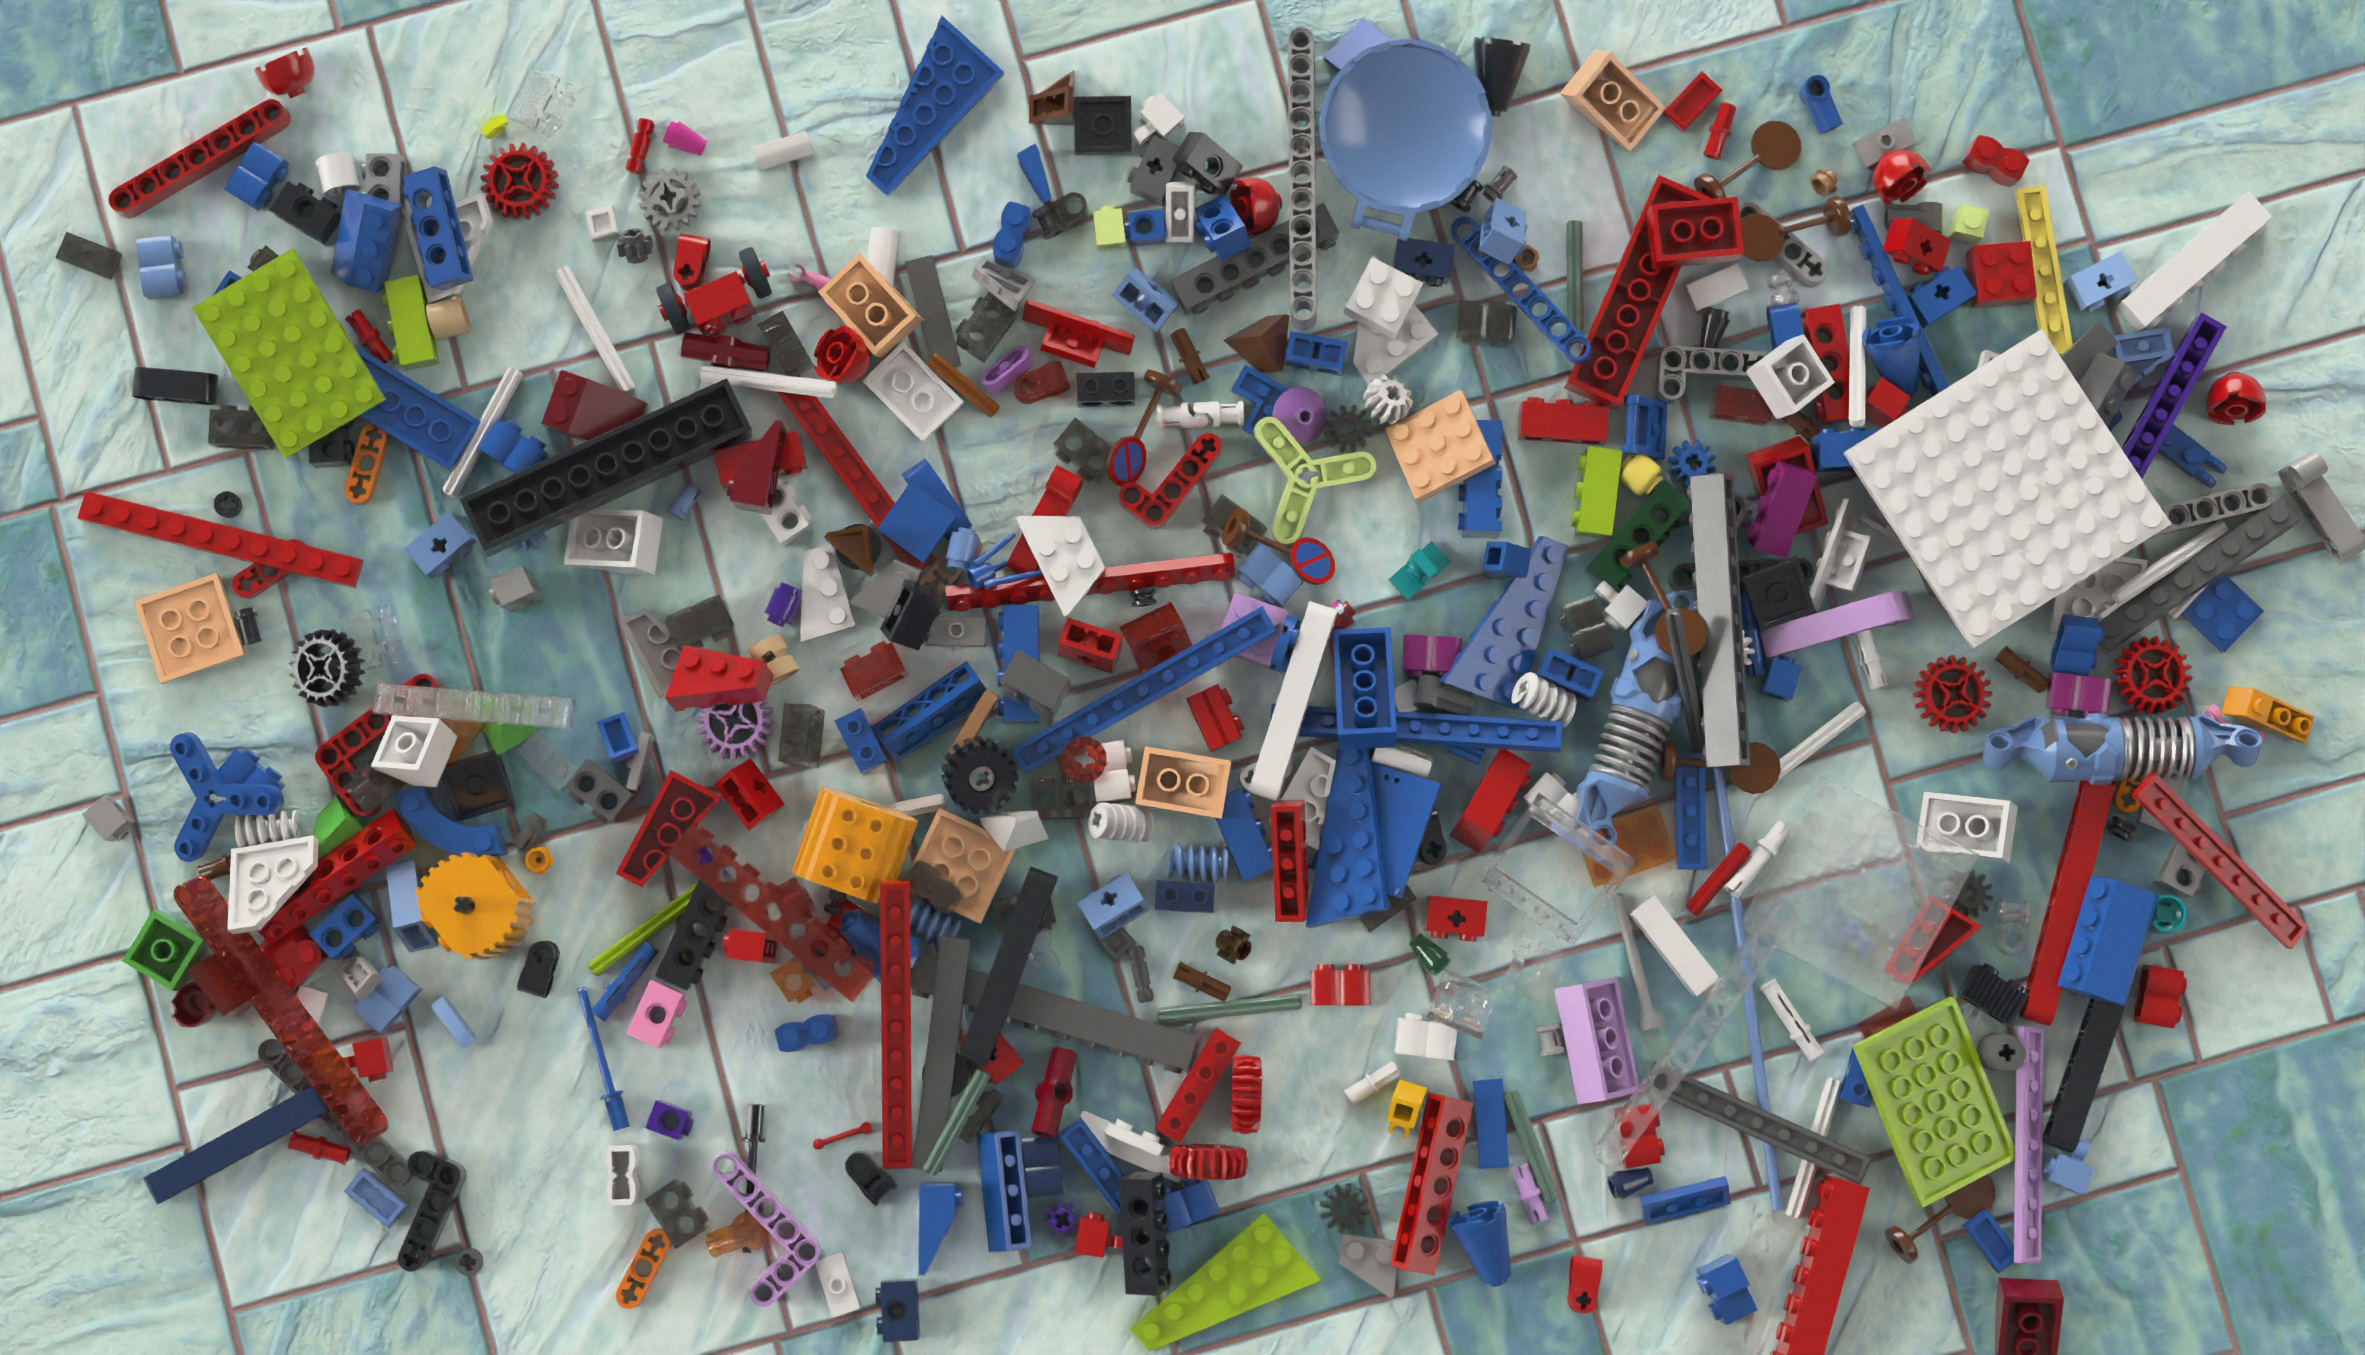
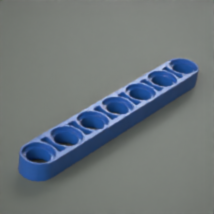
M1462 216L1455 219L1451 225V234L1461 248L1569 361L1574 364H1583L1588 361L1592 354L1588 339L1513 261L1509 264L1510 271L1506 276H1496L1494 274L1495 267L1504 262L1490 255L1479 257L1475 254L1477 246L1480 245L1481 228L1470 217ZM1462 224H1469L1472 227V232L1467 237H1459L1456 233L1457 228ZM1518 283H1525L1529 286L1528 293L1522 297L1513 294V288ZM1537 303H1544L1548 306L1547 313L1541 317L1532 314V308ZM1564 323L1567 326L1566 333L1560 337L1552 335L1551 328L1554 324ZM1583 343L1586 346V352L1580 357H1575L1570 353L1572 345Z

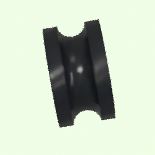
M224 491L215 497L214 509L222 517L233 518L240 513L242 501L236 494ZM228 497H232L231 501L235 503V508H229L228 513L223 512L225 508L221 507V502H226Z
M1141 589L1130 592V596L1134 598V602L1131 603L1132 607L1157 604V599L1153 598L1156 590Z
M2113 816V825H2109L2107 831L2122 840L2130 842L2132 839L2130 834L2136 832L2137 827L2120 817Z

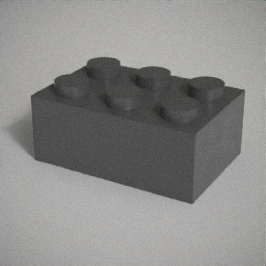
M1016 650L1000 679L1005 696L1019 704L1022 700L1027 701L1032 711L1045 718L1048 714L1055 716L1071 688L1068 677L1019 650Z

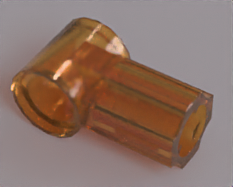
M743 1212L733 1220L731 1225L706 1234V1244L709 1253L716 1258L745 1246L750 1250H757L766 1244L769 1232L751 1213Z

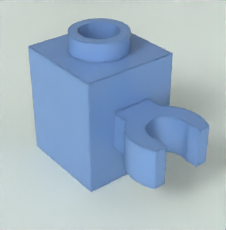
M2079 1139L2077 1147L2069 1156L2055 1153L2053 1157H2049L2044 1167V1173H2046L2044 1180L2073 1193L2084 1195L2095 1169L2082 1163L2090 1144Z

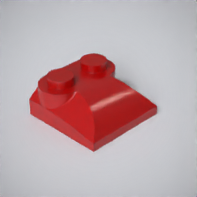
M303 924L272 945L264 940L249 955L272 979L274 985L283 990L288 996H292L299 989V986L303 985L330 958L308 934L310 931Z

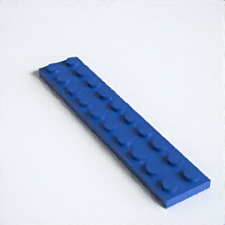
M229 270L214 294L240 280L242 277ZM354 345L387 399L359 417L451 472L481 421Z

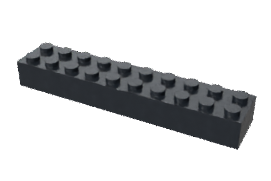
M726 378L462 497L460 502L488 558L714 455L713 451L731 447L752 437V429Z

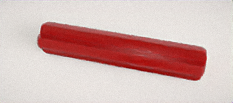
M1737 843L1686 903L1685 907L1692 914L1699 916L1751 855V850L1743 843Z

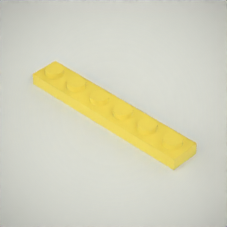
M2045 185L2019 188L2014 193L2023 241L2031 240L2037 297L2033 302L2038 331L2041 329L2044 331L2061 356L2073 345L2046 187Z

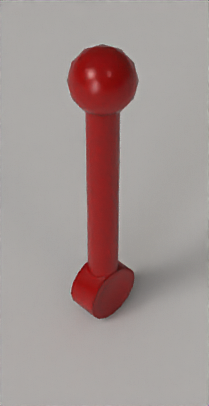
M864 1122L860 1127L823 1140L817 1138L813 1141V1147L816 1150H821L824 1145L859 1133L868 1134L872 1126L870 1123Z

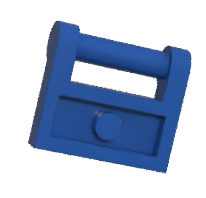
M1625 395L1624 405L1627 406L1625 444H1622V454L1646 455L1653 460L1665 459L1667 402L1639 395ZM1640 407V411H1639V435H1638V442H1637L1638 408Z

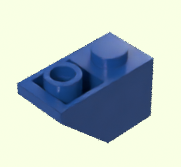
M1487 542L1482 567L1483 576L1527 578L1532 549L1509 542Z

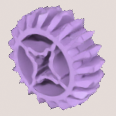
M766 697L765 701L752 703L758 714V724L746 719V704L734 705L729 711L716 710L720 704L711 705V708L703 709L699 706L697 710L705 713V716L696 717L695 722L704 724V727H700L696 731L699 735L707 733V736L701 740L702 744L707 745L713 742L709 749L712 753H715L720 747L719 756L721 758H725L728 751H730L732 760H737L738 751H741L742 757L747 759L749 757L748 748L755 754L759 753L755 744L759 742L763 746L767 745V741L761 738L763 733L768 736L773 734L771 730L765 728V725L775 723L774 719L765 717V715L773 712V708L762 707L767 704L768 698ZM739 713L740 716L738 718L745 724H748V726L735 724L734 728L731 729L730 726L732 724L722 716L730 718L735 717ZM712 718L724 723L725 737L723 742L714 733ZM748 730L754 732L748 740L739 744H732L733 739L736 738L740 731Z

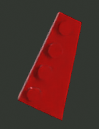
M670 770L615 874L643 887L723 797Z

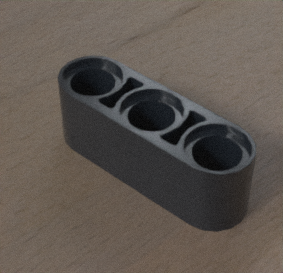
M135 367L132 397L153 401L216 405L219 376L206 372Z

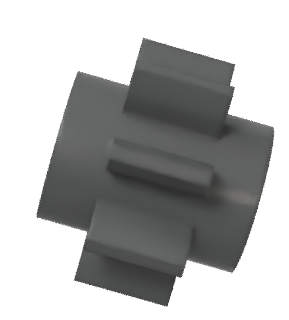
M639 228L624 231L622 238H618V244H616L619 257L626 256L627 262L631 264L642 263L648 259V254H652L653 243L651 235L644 236L643 230Z

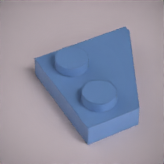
M2169 327L2113 336L2118 342L2112 348L2113 357L2127 362L2138 373L2135 383L2174 355Z

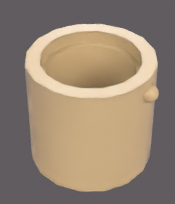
M453 296L450 299L426 305L428 321L437 341L471 332L468 312L461 296Z

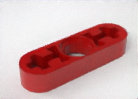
M297 539L289 540L291 542L306 545L305 543ZM253 563L233 578L232 588L237 595L251 599L291 573L279 570L275 576L267 577L264 573L265 566ZM256 570L258 575L265 580L264 583H261L259 580L251 583L250 587L252 589L249 592L245 589L241 590V587L244 585L243 579L246 578L252 581L257 578V575L254 574Z

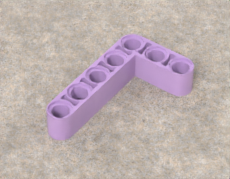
M1894 591L1792 620L1764 631L1759 630L1765 657L1769 659L1873 628L1905 623L1914 620L1915 617L1908 592Z
M728 1150L721 1151L715 1156L712 1165L715 1177L785 1249L754 1280L751 1286L750 1296L753 1303L760 1307H766L774 1303L816 1263L820 1256V1243L734 1152ZM728 1158L734 1163V1169L727 1173L722 1172L717 1164L719 1160ZM742 1180H750L753 1182L755 1189L751 1193L745 1194L738 1189V1184ZM763 1201H770L775 1206V1210L769 1215H764L759 1211L758 1205ZM784 1222L793 1224L795 1232L790 1236L782 1235L778 1229L780 1224ZM806 1243L813 1245L815 1253L810 1257L802 1256L799 1253L801 1245ZM782 1264H789L794 1269V1273L790 1277H781L777 1272L778 1267ZM768 1285L772 1289V1294L767 1298L759 1297L755 1291L758 1286Z

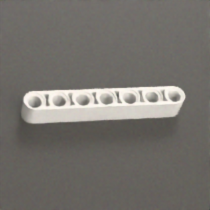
M1311 601L1308 604L1250 784L1249 793L1275 801L1279 798L1338 613L1337 609Z

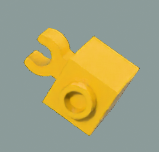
M1399 1080L1386 1121H1390L1388 1127L1390 1134L1393 1133L1396 1126H1401L1405 1131L1403 1138L1407 1139L1420 1116L1428 1088L1405 1080Z

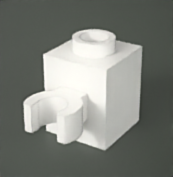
M1162 92L1156 98L1152 95L1141 105L1140 118L1145 125L1133 134L1135 136L1134 140L1141 147L1154 134L1164 140H1168L1185 124V117Z
M1603 580L1594 590L1597 595L1609 603L1601 614L1605 617L1603 621L1614 631L1619 629L1624 632L1646 608L1648 603L1629 585H1626L1618 594Z

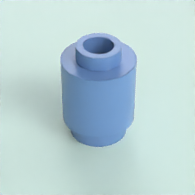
M959 527L958 532H951L946 555L948 560L947 567L965 571L973 565L972 561L976 558L980 540L979 537L975 536L974 530Z

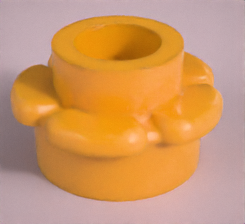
M544 846L532 847L525 854V867L530 872L534 871L535 874H544L553 865V856L549 854V849ZM538 857L541 858V862H540V863H537V862H536V859H537Z

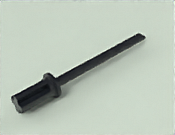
M747 1104L745 1137H742V1141L749 1142L748 1167L755 1175L758 1143L765 1142V1138H763V1104ZM747 1180L746 1194L751 1193L755 1189L753 1182ZM746 1208L742 1252L751 1253L753 1215Z

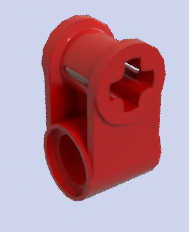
M680 234L673 276L682 290L688 292L702 285L706 263L710 254V238ZM689 271H691L693 276H688L687 280H684L683 276H687Z
M1572 1255L1569 1266L1567 1303L1573 1311L1588 1314L1595 1309L1602 1276V1259ZM1582 1292H1584V1297L1589 1298L1588 1304L1584 1303L1582 1308H1580V1303L1575 1302L1576 1296L1580 1297Z

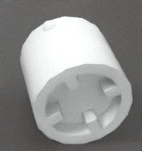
M331 153L316 160L315 165L317 166L324 196L340 197L345 196L347 189L353 191L360 190L361 186L352 153Z

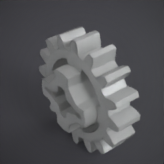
M664 168L660 169L661 176L657 177L653 173L650 174L651 183L643 181L642 185L646 192H639L638 195L645 201L641 202L639 207L641 210H647L643 216L646 220L653 218L652 225L655 228L662 223L664 231H668L670 225H673L679 231V223L683 222L689 226V216L697 218L698 214L694 207H701L702 204L695 198L701 196V192L699 189H693L697 184L694 179L687 181L688 174L685 171L678 176L676 168H672L670 174H667ZM672 182L679 183L686 189H677L672 185ZM661 186L658 192L653 195L654 191ZM668 190L674 197L672 199L673 209L666 202L668 200ZM687 204L685 210L680 214L682 207ZM654 210H663L668 214V217L661 216Z

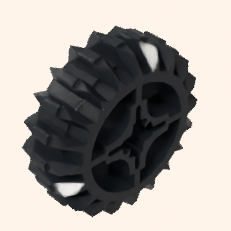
M318 629L314 633L305 635V640L297 642L299 650L291 652L295 656V661L288 664L294 667V672L289 676L296 678V682L292 687L300 689L299 696L307 698V703L317 704L319 707H337L340 703L350 701L349 696L358 694L355 686L363 684L359 676L366 673L360 669V664H363L366 660L358 657L362 649L354 647L356 640L347 638L346 633L338 632L335 629ZM327 645L333 649L330 653L321 652V649ZM324 683H332L334 685L329 691L322 688Z

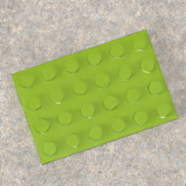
M293 248L192 307L285 459L387 400Z
M1948 997L1852 1045L1917 1207L1924 1208L2015 1160V1146L1955 997Z

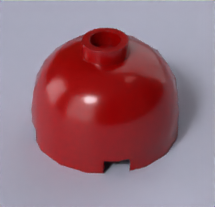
M307 47L302 48L303 55L299 56L298 52L294 51L266 63L267 65H264L266 70L264 71L261 70L260 66L255 68L254 71L262 86L275 95L288 94L290 99L305 93L304 87L312 81L315 74L314 62Z
M1889 151L1879 159L1872 177L1873 185L1885 205L1893 204L1891 201L1899 198L1900 202L1903 203L1918 194L1928 182L1925 180L1927 174L1931 176L1932 170L1928 163L1913 151Z
M1260 178L1236 180L1233 184H1236L1237 187L1231 190L1230 203L1244 223L1248 236L1260 234L1271 229L1277 222L1280 210L1282 209L1280 194L1276 192L1269 182Z
M840 325V328L836 330L829 329L818 341L814 351V357L818 358L817 366L814 365V368L821 378L827 381H834L839 385H845L858 381L866 373L871 361V351L866 346L863 338L855 330Z
M2230 372L2216 380L2208 390L2206 401L2208 417L2210 420L2224 425H2235L2233 420L2244 419V424L2255 421L2266 412L2264 389L2256 379L2240 372Z

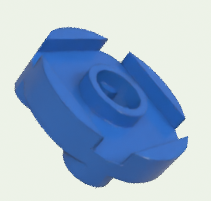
M1287 615L1283 623L1286 626L1285 631H1282L1281 634L1279 633L1271 658L1272 665L1270 670L1279 673L1287 672L1294 650L1292 646L1296 644L1302 621H1299V618Z

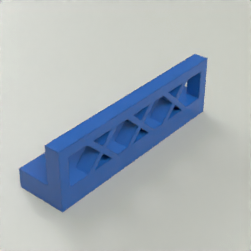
M965 661L872 726V729L895 762L899 763L972 712L986 691V687L969 663ZM967 672L971 676L963 683L956 684L957 680ZM939 692H944L941 698H939L938 700H932L934 695H936ZM921 708L914 717H908L911 711ZM891 725H897L895 730L884 736L882 732Z

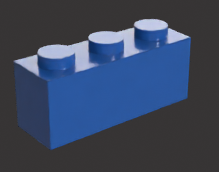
M1238 788L1226 794L1222 819L1215 818L1244 883L1273 870L1272 845L1266 846L1262 837L1267 834L1260 818L1255 820L1250 810L1255 808L1249 792L1243 793L1242 789Z

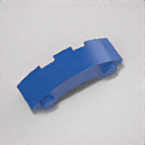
M417 786L393 793L396 803L409 825L433 845L460 855L465 852L477 854L478 856L485 854L494 857L508 854L500 826L492 824L473 827L455 822L438 807L430 793L429 787Z

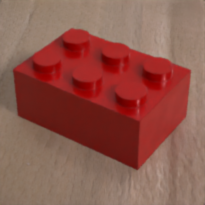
M1738 197L1652 204L1646 212L1652 269L1739 261L1744 254Z

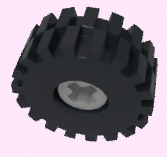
M975 736V742H971L969 738L964 739L965 745L961 748L958 744L954 745L952 748L955 753L953 755L949 752L947 753L945 758L948 763H943L941 768L944 775H941L942 782L953 802L959 805L962 810L967 812L970 809L972 814L978 815L980 809H982L984 814L991 813L990 807L993 806L996 810L1001 809L1000 802L1004 800L1008 803L1011 800L1008 793L1010 791L1015 793L1017 787L1014 781L1018 782L1019 778L1015 771L1018 770L1008 751L999 742L996 744L992 738L987 737L986 741H984L981 736ZM985 771L986 780H979L976 783L977 779L974 775L977 772L982 774Z

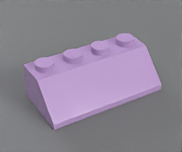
M1617 977L1555 989L1556 1003L1559 1008L1562 1033L1565 1038L1568 1062L1571 1068L1578 1104L1604 1101L1640 1092Z

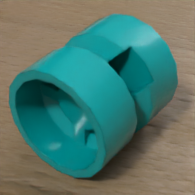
M2172 895L2158 896L2148 931L2156 934L2169 933L2182 928L2187 918L2186 906L2182 900Z

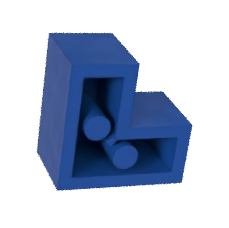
M1727 1254L1696 1269L1699 1274L1695 1278L1701 1292L1703 1294L1706 1293L1710 1297L1712 1303L1708 1307L1715 1321L1720 1320L1721 1323L1728 1325L1758 1310L1747 1288L1750 1284L1736 1257Z

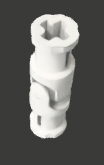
M1219 401L1183 402L1180 406H1162V404H1157L1158 429H1162L1163 426H1181L1182 428L1220 427L1221 424H1239V426H1244L1243 401H1238V403L1220 404Z

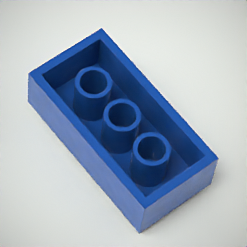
M1391 627L1332 630L1338 750L1397 747Z

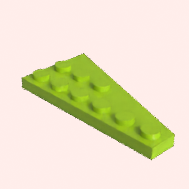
M1263 1212L1133 1325L1130 1330L1150 1352L1319 1282L1321 1279Z

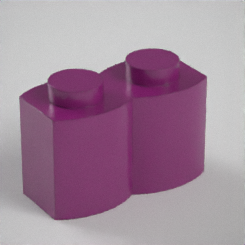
M1404 635L1402 671L1408 672V677L1419 678L1425 675V673H1437L1436 677L1442 678L1455 663L1453 661L1455 657L1462 651V638Z
M2065 673L2049 674L2050 683L2047 691L2046 708L2053 709V715L2071 716V711L2082 713V718L2091 713L2108 714L2112 679Z

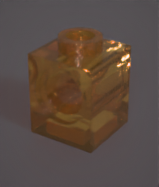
M797 957L791 958L769 973L789 1003L796 1000L800 1004L813 995L811 989L816 987L808 973L805 972ZM792 974H798L802 979V985L796 991L789 989L787 985V979Z

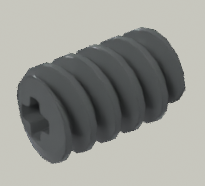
M2010 1034L1986 1035L1979 1041L1976 1048L1981 1064L1985 1068L1995 1071L2016 1070L2023 1064L2026 1057V1049L2016 1037Z

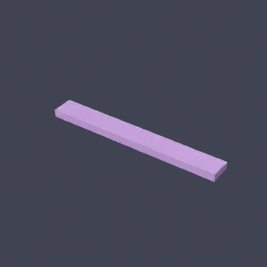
M2017 1027L2016 1038L2026 1049V1057L2023 1064L2016 1069L2014 1263H2041L2043 1027Z

